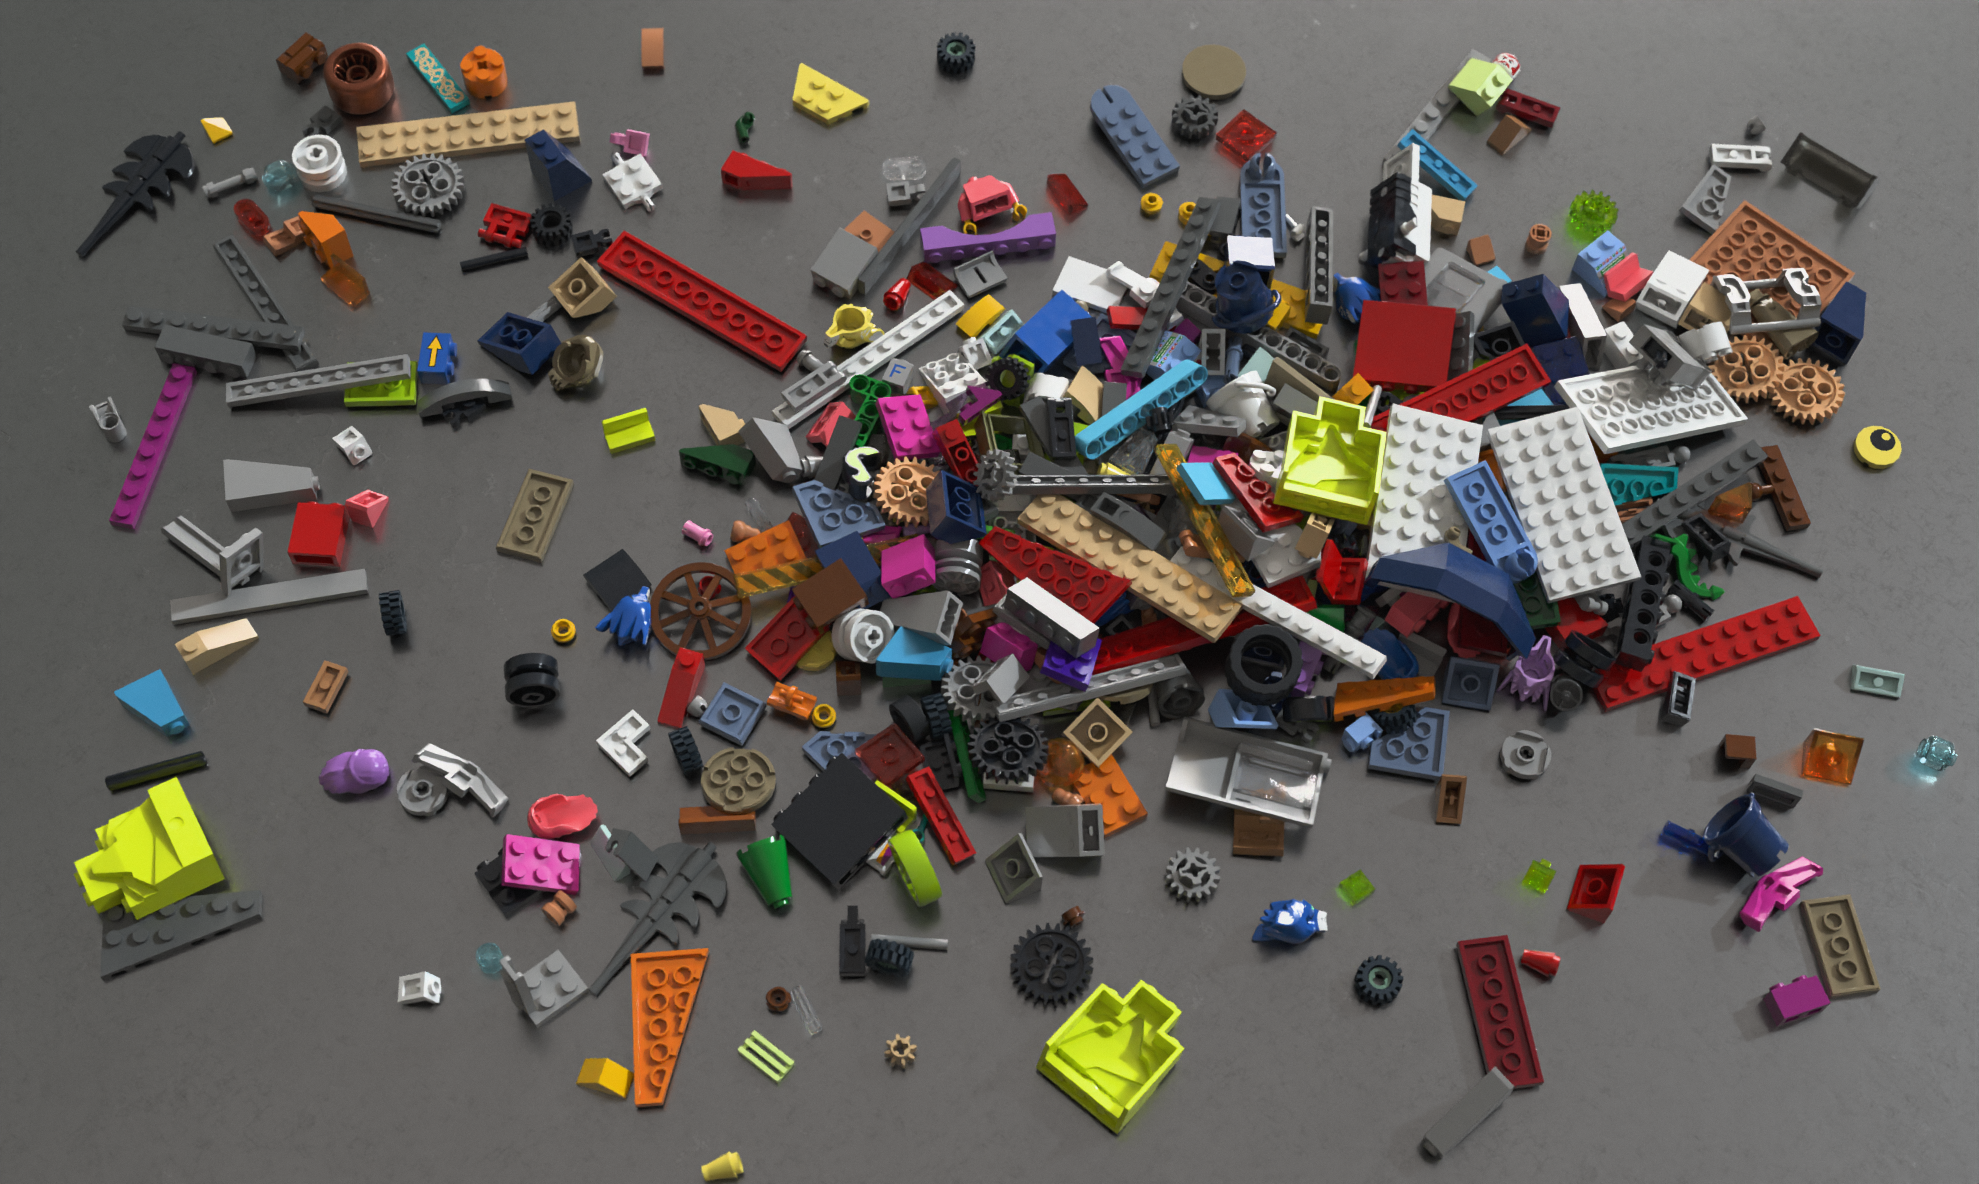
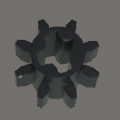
M1166 407L1151 409L1149 411L1150 416L1145 417L1148 430L1153 429L1155 435L1168 433L1171 431L1170 426L1175 425L1173 412H1167Z
M1343 532L1332 536L1333 542L1343 558H1354V552L1359 551L1354 535L1349 537Z
M1611 593L1599 596L1601 601L1608 604L1607 613L1599 616L1607 623L1620 617L1619 613H1623L1621 598L1615 599L1614 594Z

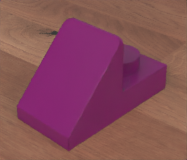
M967 386L966 393L974 404L969 402L960 409L961 413H959L958 420L965 426L978 417L981 411L985 412L1001 401L1003 394L998 390Z

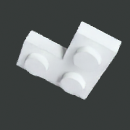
M632 709L596 740V744L630 777L648 762L647 756L634 743L650 730V726Z

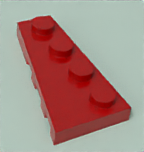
M1235 453L1215 457L1213 461L1214 467L1263 533L1302 521L1304 515L1298 510L1294 512L1290 507L1273 503L1275 494L1271 491L1272 486L1254 476L1256 472Z

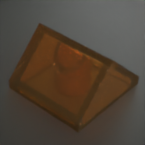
M1814 728L1803 742L1801 774L1851 785L1864 738Z

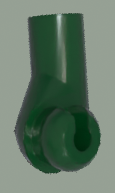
M746 112L735 123V130L740 143H747L749 141L747 131L755 120V116L751 112Z

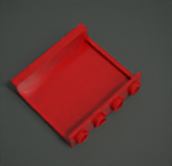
M1363 300L1353 377L1359 373L1371 387L1379 385L1382 391L1392 392L1394 389L1403 390V392L1408 394L1426 392L1447 382L1453 330L1456 321V308Z

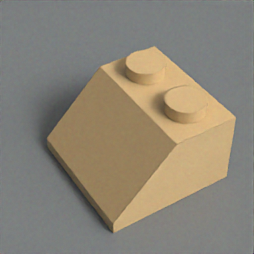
M582 257L548 287L573 318L601 312L617 297L598 272Z
M1097 697L1061 735L1079 753L1099 767L1126 740L1132 731Z

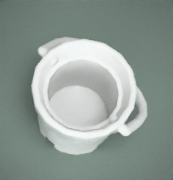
M1257 371L1248 372L1231 381L1215 392L1206 402L1211 411L1246 419V429L1243 433L1253 438H1257L1260 435L1264 436L1280 422L1269 402L1274 399L1276 389L1270 385L1263 384Z

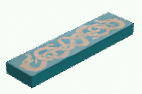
M425 44L406 53L407 59L451 113L470 104L469 98Z

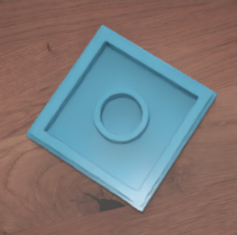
M1180 463L1176 468L1199 505L1232 504L1236 499L1212 463Z

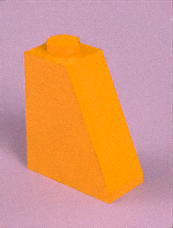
M1357 373L1332 398L1358 405L1374 389Z

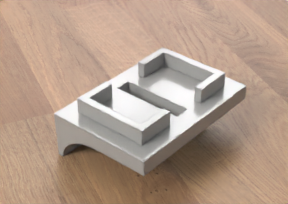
M993 251L954 268L953 274L968 298L1008 280V277L997 263ZM976 269L979 271V273L981 274L986 283H983L981 281V279L975 272Z

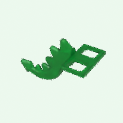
M1660 534L1650 536L1654 539L1671 543L1669 553L1673 554L1672 557L1675 558L1678 579L1692 593L1696 592L1699 594V597L1703 598L1710 597L1713 601L1724 594L1725 590L1712 585L1710 589H1707L1706 583H1702L1700 586L1697 585L1700 576L1691 575V573L1696 571L1698 566L1690 562L1696 554V550L1686 548L1687 534H1682L1676 538H1669Z

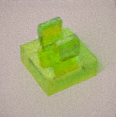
M1543 858L1540 863L1533 860L1522 882L1545 893L1556 873L1555 870L1549 868L1552 862Z
M1361 869L1339 884L1353 905L1359 903L1375 891L1374 886Z

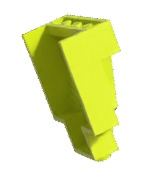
M1319 396L1314 415L1293 411L1288 425L1281 470L1276 483L1274 504L1364 525L1368 524L1379 494L1386 432L1363 427L1366 407Z
M177 777L148 789L150 797L143 804L110 819L108 824L95 829L99 837L98 840H95L99 851L74 862L78 872L74 873L75 879L79 887L85 886L86 892L82 893L88 907L94 906L98 914L122 903L126 912L132 911L138 920L225 879Z
M1142 980L1124 999L1115 990L1108 988L1102 983L1046 1042L1036 1068L1118 1134L1153 1094L1169 1070L1178 1062L1184 1048L1175 1038L1167 1034L1176 1025L1182 1012L1173 1002L1167 1001L1157 993L1154 987L1147 985Z

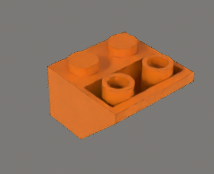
M305 211L298 213L301 221L298 225L305 235L303 239L310 249L313 247L316 250L315 255L321 263L325 262L332 269L354 256L346 231L334 215Z

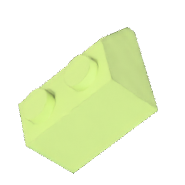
M1471 58L1447 87L1476 116H1479L1495 103L1513 79L1499 65Z

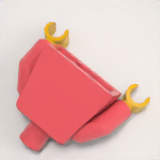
M986 176L980 179L972 177L963 185L964 193L960 195L958 201L961 221L965 223L963 234H967L968 230H972L974 235H976V225L971 223L972 219L977 221L1011 209L1012 206L1014 208L1012 218L1015 221H1019L1018 213H1021L1024 218L1027 214L1026 207L1018 204L1019 199L1009 183L998 181L993 176Z

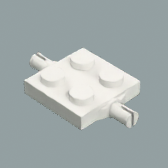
M615 153V156L613 154L611 159L616 167L602 175L621 205L626 210L635 204L643 203L648 212L651 209L654 210L655 205L650 198L653 194L662 190L663 186L643 156L638 154L627 161H623L619 153Z

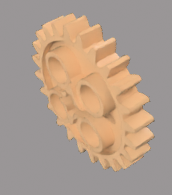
M1744 335L1743 340L1740 341L1735 336L1734 342H1730L1733 353L1722 357L1717 355L1718 360L1709 363L1708 366L1712 370L1711 373L1730 397L1735 396L1736 402L1744 398L1745 402L1748 403L1749 398H1753L1755 402H1758L1759 395L1766 399L1767 391L1773 394L1775 387H1780V381L1783 380L1785 364H1782L1783 356H1779V349L1772 350L1773 343L1765 345L1764 338L1757 342L1756 336L1748 340L1747 336ZM1740 353L1743 354L1745 366H1742L1743 359L1741 358ZM1747 372H1749V379L1751 380L1752 385L1749 384Z
M1798 358L1796 364L1792 360H1789L1788 365L1785 364L1783 380L1780 381V387H1775L1774 393H1769L1768 398L1772 399L1771 406L1778 405L1777 413L1785 412L1783 418H1787L1790 415L1792 416V422H1795L1798 418L1803 425L1806 420H1809L1811 425H1813L1815 419L1823 423L1825 417L1831 419L1833 413L1837 414L1845 395L1843 391L1844 384L1840 383L1841 376L1834 377L1836 370H1827L1828 364L1821 367L1820 360L1812 364L1810 358L1807 359L1806 363H1803L1802 359Z
M906 456L902 463L898 458H895L894 464L888 461L885 468L881 467L872 488L875 490L873 498L877 499L875 505L882 506L880 513L888 512V520L893 517L897 518V525L904 521L905 527H908L910 522L913 523L915 528L918 527L919 522L927 526L929 515L926 488L923 486L928 487L940 472H933V464L926 467V460L919 464L916 457H914L912 462H909Z

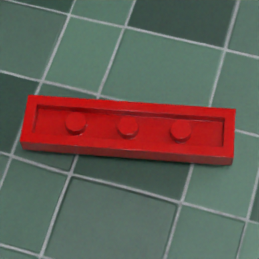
M928 766L908 775L906 781L952 865L954 866L973 857L976 851L930 767Z

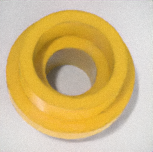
M1155 193L1145 194L1141 199V207L1147 214H1156L1162 208L1163 200Z
M567 619L557 620L551 628L552 637L561 643L572 640L576 633L574 624ZM562 630L568 631L565 634H560V631Z
M820 704L812 711V721L817 727L828 728L836 720L835 710L827 704ZM821 715L828 716V718L824 720L820 719L819 717Z

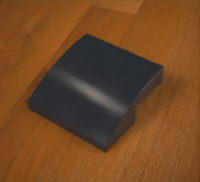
M621 549L583 575L596 595L599 594L611 612L622 598L638 594L643 586L648 588L652 586L624 549Z

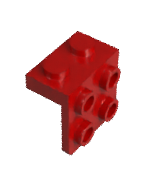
M1327 539L1325 547L1321 549L1322 561L1320 568L1316 571L1317 582L1320 583L1324 594L1327 595L1331 604L1360 605L1368 561L1366 558H1343L1333 540Z

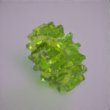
M1591 190L1590 194L1583 191L1581 196L1576 195L1575 200L1572 201L1569 216L1573 217L1572 223H1578L1577 229L1583 227L1585 228V233L1592 230L1594 235L1600 230L1604 234L1606 229L1611 230L1613 224L1616 223L1619 209L1615 208V201H1609L1611 196L1603 197L1602 191L1598 195L1595 194L1594 190Z

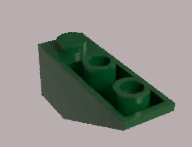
M735 444L683 448L679 450L680 462L685 467L704 471L712 477L724 478L732 484L745 486L756 464L755 455L751 450Z

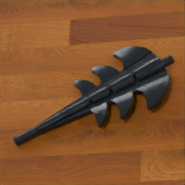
M178 131L174 137L170 135L168 137L160 135L144 136L125 148V155L137 156L142 161L125 162L112 169L114 175L125 176L129 180L127 182L113 181L102 186L105 192L114 193L118 196L92 233L76 250L79 256L83 257L95 242L134 204L142 205L149 211L153 210V200L147 192L149 189L160 191L165 197H168L171 191V183L165 175L167 172L177 173L184 180L189 179L194 170L195 160L189 148L181 144L182 140L186 137L184 133Z

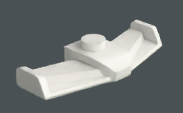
M1120 261L1110 266L1105 275L1108 279L1111 277L1131 289L1129 295L1144 308L1150 306L1160 284L1153 278L1146 279L1126 268ZM1176 308L1169 320L1167 330H1170L1184 320L1182 314Z

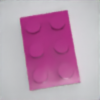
M920 394L877 399L875 404L894 460L898 458L902 461L906 456L908 460H913L914 457L923 459L939 456L940 450L932 435L933 429Z
M506 834L503 837L501 885L556 893L561 890L565 894L575 895L578 892L580 844Z

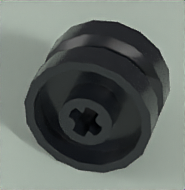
M1571 630L1565 639L1568 648H1559L1552 658L1566 673L1589 687L1597 688L1604 679L1600 670L1610 671L1616 662V658L1591 638L1576 630Z
M525 653L508 659L504 664L505 697L507 702L519 707L532 708L548 705L556 701L560 696V685L557 679L559 676L557 659L544 653Z

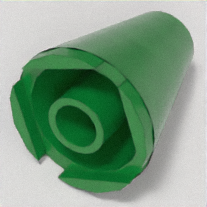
M779 835V840L777 841L773 836L747 845L748 851L742 853L741 849L736 852L738 860L767 905H774L775 909L788 905V900L792 898L784 836Z

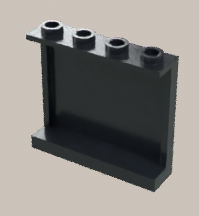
M843 753L838 757H832L826 765L827 768L821 774H816L809 781V786L792 798L791 804L786 810L782 809L775 815L774 822L771 824L837 890L908 819L906 812Z

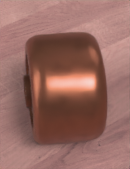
M366 43L347 44L333 51L325 62L323 69L324 80L330 98L341 110L356 115L369 114L381 109L390 100L394 91V80L389 62L384 53L378 48Z

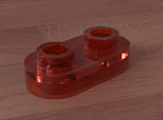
M242 199L235 204L234 212L237 219L252 235L263 236L270 231L271 224L268 216L253 200Z

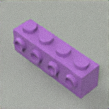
M1303 641L1299 644L1303 659L1302 672L1294 689L1290 692L1291 697L1311 695L1315 682L1312 681L1314 674L1319 676L1324 664L1320 660L1322 655L1327 656V654Z

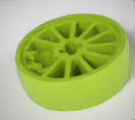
M910 829L891 837L888 840L891 854L917 906L923 907L941 898L942 891L938 879L915 833Z

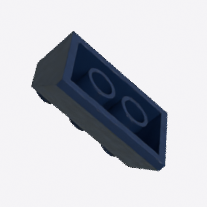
M943 470L936 475L926 488L930 534L950 544L985 537L987 532L981 493L976 492L978 486Z

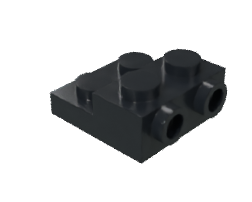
M502 848L498 852L497 858L491 862L489 860L481 862L477 866V872L474 874L479 884L504 917L507 918L544 891L501 885Z

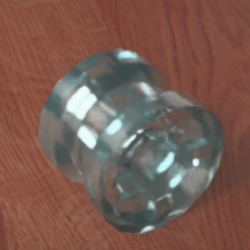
M494 943L481 945L476 952V960L480 969L487 974H494L502 969L499 961L504 957L500 948Z

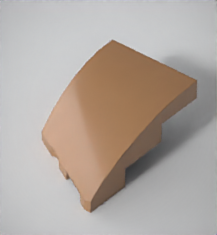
M1285 783L1278 784L1275 789L1265 792L1263 789H1260L1252 794L1245 795L1285 805ZM1235 809L1233 854L1283 856L1284 821Z

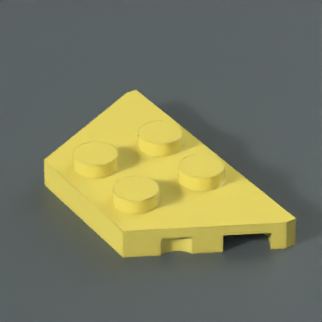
M803 63L799 65L793 95V106L827 125L836 122L839 118L852 115V111L860 107L865 109L869 106L868 99Z

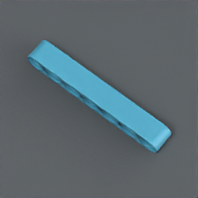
M1191 360L1182 361L1075 436L1076 452L1089 459H1096L1145 425V417L1150 416L1149 411L1157 407H1166L1168 409L1201 386L1207 379L1208 370L1206 367Z

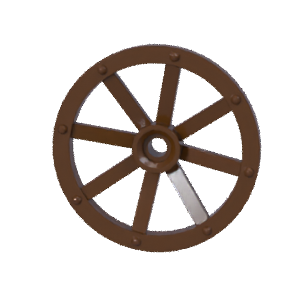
M690 563L671 571L658 584L650 602L652 629L659 642L676 656L680 647L686 649L697 623H701L710 649L692 651L702 653L704 661L721 657L733 650L744 638L751 621L750 598L748 593L740 594L737 576L730 570L713 563ZM692 574H714L715 576L704 594L699 596ZM685 577L692 599L689 600L667 592V589L674 582ZM722 578L728 581L738 592L737 595L709 601ZM662 599L688 608L659 621V606ZM742 602L740 624L712 609ZM703 606V609L698 611L696 607ZM690 617L679 644H675L662 629ZM710 618L735 631L726 642L719 646H716L708 623Z

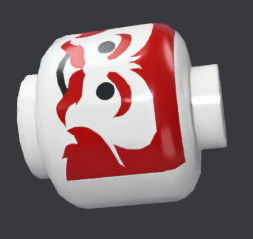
M1508 53L1499 54L1492 62L1499 65L1512 79L1520 71V64L1517 58Z

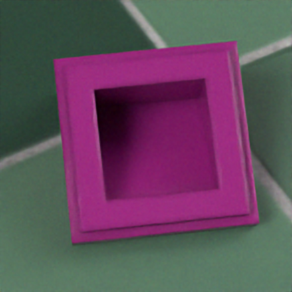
M1188 318L1183 320L1173 331L1174 333L1186 336L1194 344L1198 343L1201 338V331Z

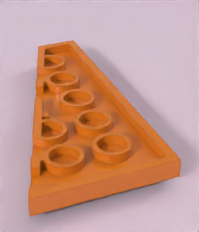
M708 948L631 954L636 1108L663 1105L707 960Z

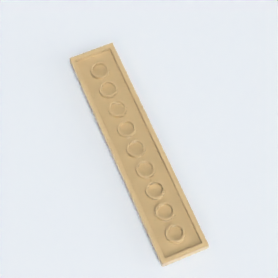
M575 102L357 127L359 163L361 167L402 163L406 162V160L414 161V156L422 159L423 154L430 158L431 154L434 153L435 158H438L440 155L452 157L526 148L525 139L543 129L560 143L580 141Z
M1038 494L1017 518L1019 525L1070 556L1087 562L1098 569L1107 570L1118 577L1131 580L1133 584L1127 591L1213 643L1218 640L1242 610L1241 603L1091 515L1090 512L1060 494Z

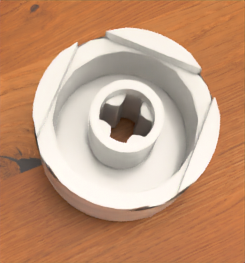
M1722 322L1707 324L1703 328L1698 330L1692 329L1679 336L1681 347L1694 360H1704L1705 364L1718 360L1717 355L1722 357L1733 353Z
M1039 372L1035 373L1028 382L1030 384L1026 388L1023 403L1038 396H1041L1045 404L1047 398L1063 400V395L1069 387V380L1064 377L1045 375ZM1056 409V413H1064L1063 409Z
M1255 450L1248 466L1256 472L1254 476L1272 486L1271 491L1275 494L1284 451Z

